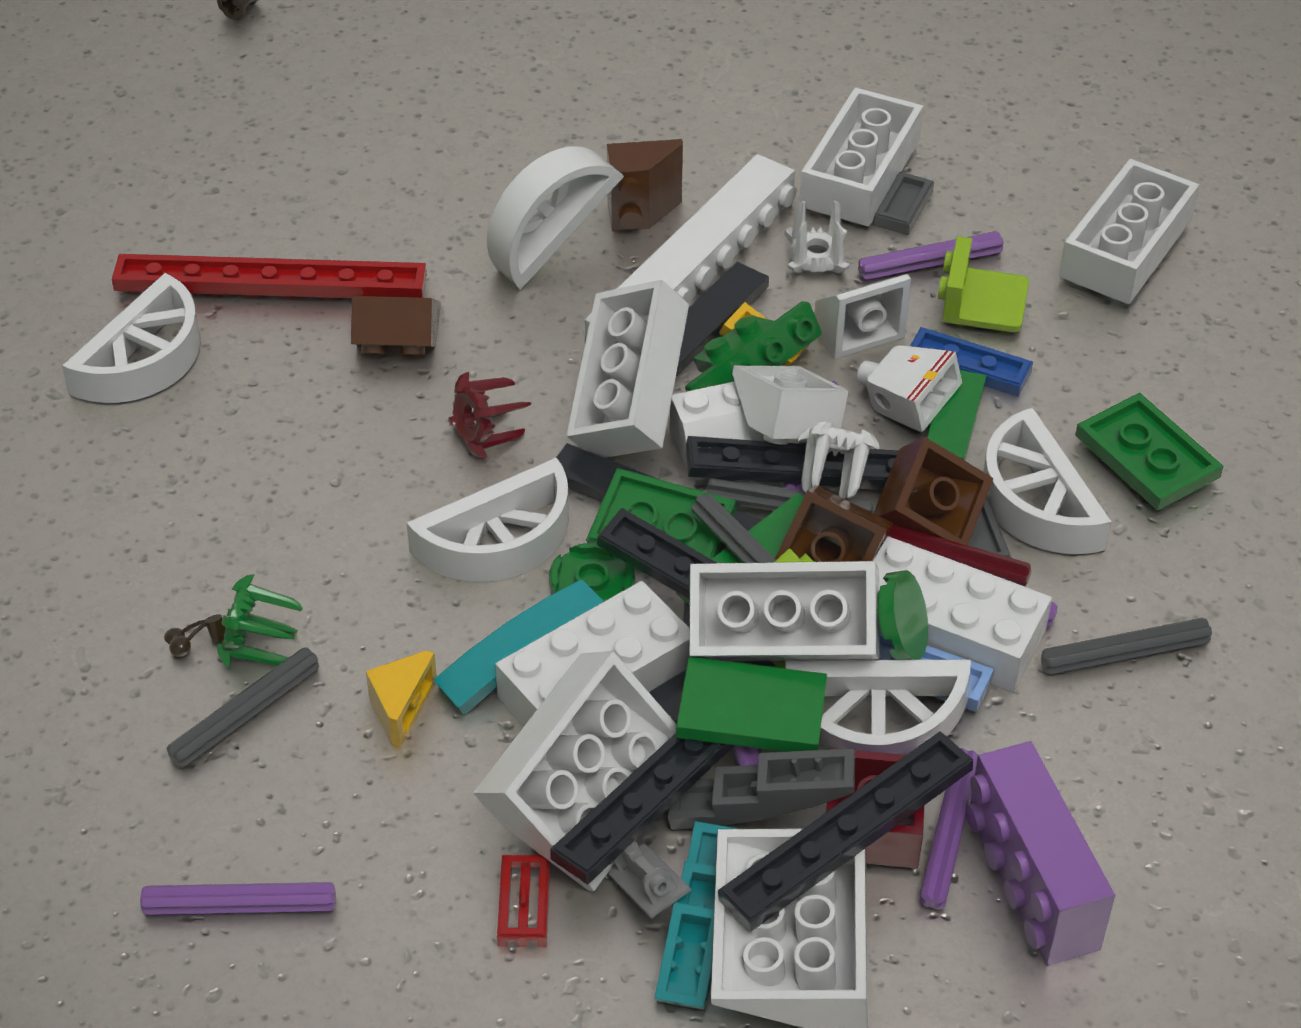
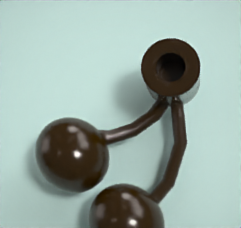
M212 615L205 620H199L190 624L184 629H169L164 635V640L170 644L169 650L171 654L175 657L186 656L191 650L190 640L204 627H207L212 642L223 641L226 627L221 624L222 615ZM197 627L188 637H185V632Z

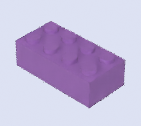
M1032 741L978 755L975 775L970 779L972 793L970 804L966 805L965 809L966 818L971 830L974 833L979 832L985 844V855L989 866L994 871L998 870L1004 881V891L1010 907L1014 910L1018 909L1025 922L1024 930L1028 943L1034 950H1039L1047 966L1100 951L1114 903L1115 893Z

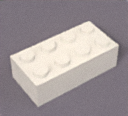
M855 87L801 171L799 202L802 200L806 202L805 209L831 216L832 204L836 200L841 206V219L869 227L898 173L902 172L920 141L923 105Z
M1129 159L1066 239L1059 277L1112 299L1130 304L1192 220L1200 184Z
M663 280L595 294L566 435L567 438L583 450L606 458L661 449L663 447L689 303Z
M887 536L873 560L879 568V590L881 585H887V582L883 579L886 573L903 570L911 572L921 587L928 617L927 645L993 668V677L990 684L1014 693L1046 632L1052 597Z
M875 561L690 564V656L728 662L880 660V625L877 612L879 568Z
M640 581L495 663L497 698L525 726L581 653L614 651L645 689L650 692L687 669L688 658L691 657L690 628L643 581Z

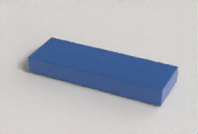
M920 327L910 345L911 347L956 352L959 370L987 375L985 387L1019 397L1032 372L1033 361Z

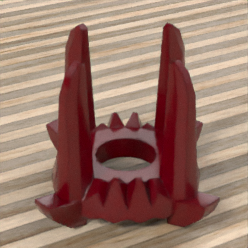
M465 372L459 376L455 383L454 393L456 394L454 395L455 400L453 402V416L448 417L449 426L455 425L469 452L477 458L485 459L488 457L484 449L517 440L525 432V429L522 428L493 434L494 431L492 429L495 428V425L491 423V417L524 409L530 406L531 402H516L488 407L487 400L489 396L484 395L485 391L513 386L515 382L505 377L469 381V372Z

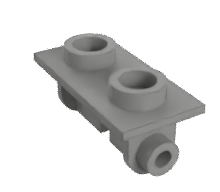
M636 840L613 861L614 865L607 873L651 919L663 910L671 907L674 902L691 891V888L645 843L638 846Z

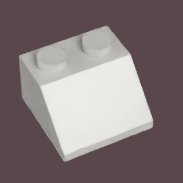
M908 274L815 301L814 314L822 330V335L819 338L834 359L905 338L911 278Z
M734 365L732 374L748 426L764 434V440L775 444H787L789 439H798L806 429L822 421L831 422V427L841 429L848 390L800 366Z
M735 381L672 395L670 404V432L687 471L686 442L688 436L766 441L763 439L764 434L748 426ZM690 477L694 487L708 484L709 478Z

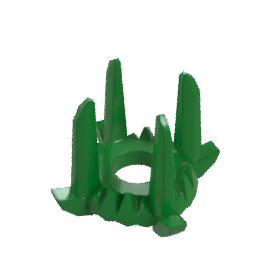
M255 574L246 575L235 583L232 590L236 591L234 603L231 609H228L227 616L223 615L221 624L226 629L223 643L217 644V650L222 662L228 667L231 666V657L279 665L289 658L243 645L246 642L243 637L248 636L247 632L280 639H294V635L286 632L297 633L298 631L287 624L250 613L253 607L256 606L255 601L297 611L303 610L301 604L294 598L251 584Z

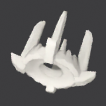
M804 200L800 201L796 206L793 228L789 227L785 230L786 237L791 244L789 255L792 262L787 264V267L798 274L803 272V270L811 272L832 271L837 274L844 272L850 267V264L843 261L845 255L843 240L847 230L841 227V206L839 202L833 201L828 232H823L822 227H819L817 232L814 227H811L808 232L807 222L805 221L806 202ZM812 245H821L827 251L813 253L807 248Z
M828 421L819 422L817 425L806 429L798 438V441L802 443L807 442L802 474L803 490L806 493L811 488V485L812 487L815 485L819 486L826 456L829 452L833 451L834 456L838 452L845 454L839 497L843 499L846 496L848 498L853 497L860 487L870 447L879 450V442L875 436L863 429L860 434L831 427V422Z

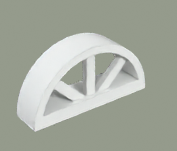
M579 146L553 150L533 161L508 185L492 213L487 233V249L493 265L521 290L624 176L596 152ZM553 193L552 197L546 201L545 199ZM536 209H538L539 211L534 215V217H531L536 211Z
M164 273L62 365L69 395L97 403L129 402L156 394L182 378L194 364L201 342L194 301L187 288L174 277ZM183 322L179 333L171 342L154 335L163 325ZM141 346L157 352L148 358L128 364L127 358Z
M1033 407L1016 413L1005 420L990 438L983 471L993 477L987 497L998 524L1020 541L1042 550L1061 554H1089L1105 551L1111 520ZM1006 458L1029 465L1034 473L1004 481L998 466ZM1044 486L1050 497L1044 510H1040L1023 501L1016 493ZM1059 510L1061 511L1063 516L1057 515Z
M557 458L551 459L407 522L410 553L430 570L452 579L468 582L506 580L538 567L558 549L568 528V483L561 463ZM555 502L548 515L533 512ZM509 523L534 529L518 538H514L504 524ZM490 531L499 542L492 545H479L483 533Z
M785 660L786 669L826 673L825 696H843L822 715L819 743L828 750H831V748L855 749L907 755L939 731L947 736L959 722L968 702L971 660ZM872 696L871 734L855 732L837 725L864 698ZM886 696H891L920 724L900 732L886 734ZM915 696L949 697L933 713Z

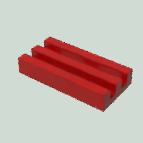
M502 855L497 928L498 947H508V942H517V947H527V942H537V947H547L550 861L542 855ZM512 867H521L518 928H509ZM531 867H540L537 928H528Z

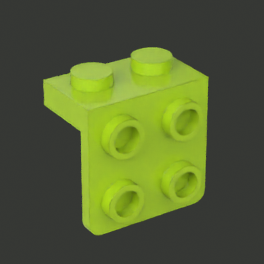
M957 236L954 251H946L943 274H949V277L941 276L938 299L945 300L942 322L998 331L1019 332L1022 328L1029 279L1023 275L969 268L972 238Z

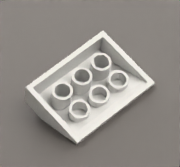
M614 651L581 653L478 785L473 794L502 826L585 889L595 891L614 865V862L608 865L591 883L586 885L550 859V849L676 733L677 724Z
M718 829L711 985L712 1005L802 1028H868L865 849L750 932L719 901L718 890L803 829Z

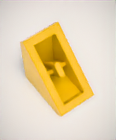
M425 650L366 671L369 700L391 745L401 749L436 684L433 680L437 677L434 652Z

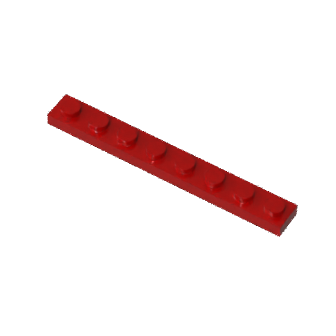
M119 254L111 280L114 291L144 292L166 273L180 281L190 293L324 298H352V296L423 298L427 270L426 263Z

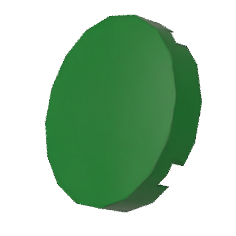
M597 542L578 544L570 547L569 553L564 554L562 557L559 554L553 560L549 570L550 593L552 595L582 579L605 602L635 585L634 567L597 546Z
M908 570L886 573L883 579L887 582V585H881L877 595V612L881 634L885 640H892L895 649H890L889 653L896 660L922 659L928 641V617L921 587L915 576Z

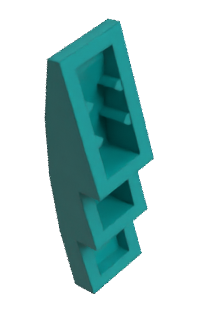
M581 579L546 597L503 624L470 648L433 680L460 711L466 715L497 687L495 663L604 601Z
M698 821L694 823L687 861L684 862L681 879L691 888V891L674 902L654 997L655 1001L700 1010L705 1009L712 980L718 829L737 828Z

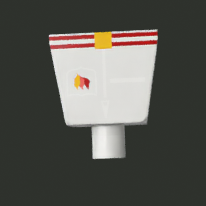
M903 345L893 347L880 363L863 361L857 373L858 382L867 385L872 408L876 412L920 432L925 430L962 384L956 352Z

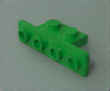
M801 301L775 321L753 315L737 321L733 330L723 337H718L708 342L704 347L705 350L693 358L698 371L702 372V374L685 386V390L687 392L734 382L732 374L734 365H782L822 335V330L810 303Z

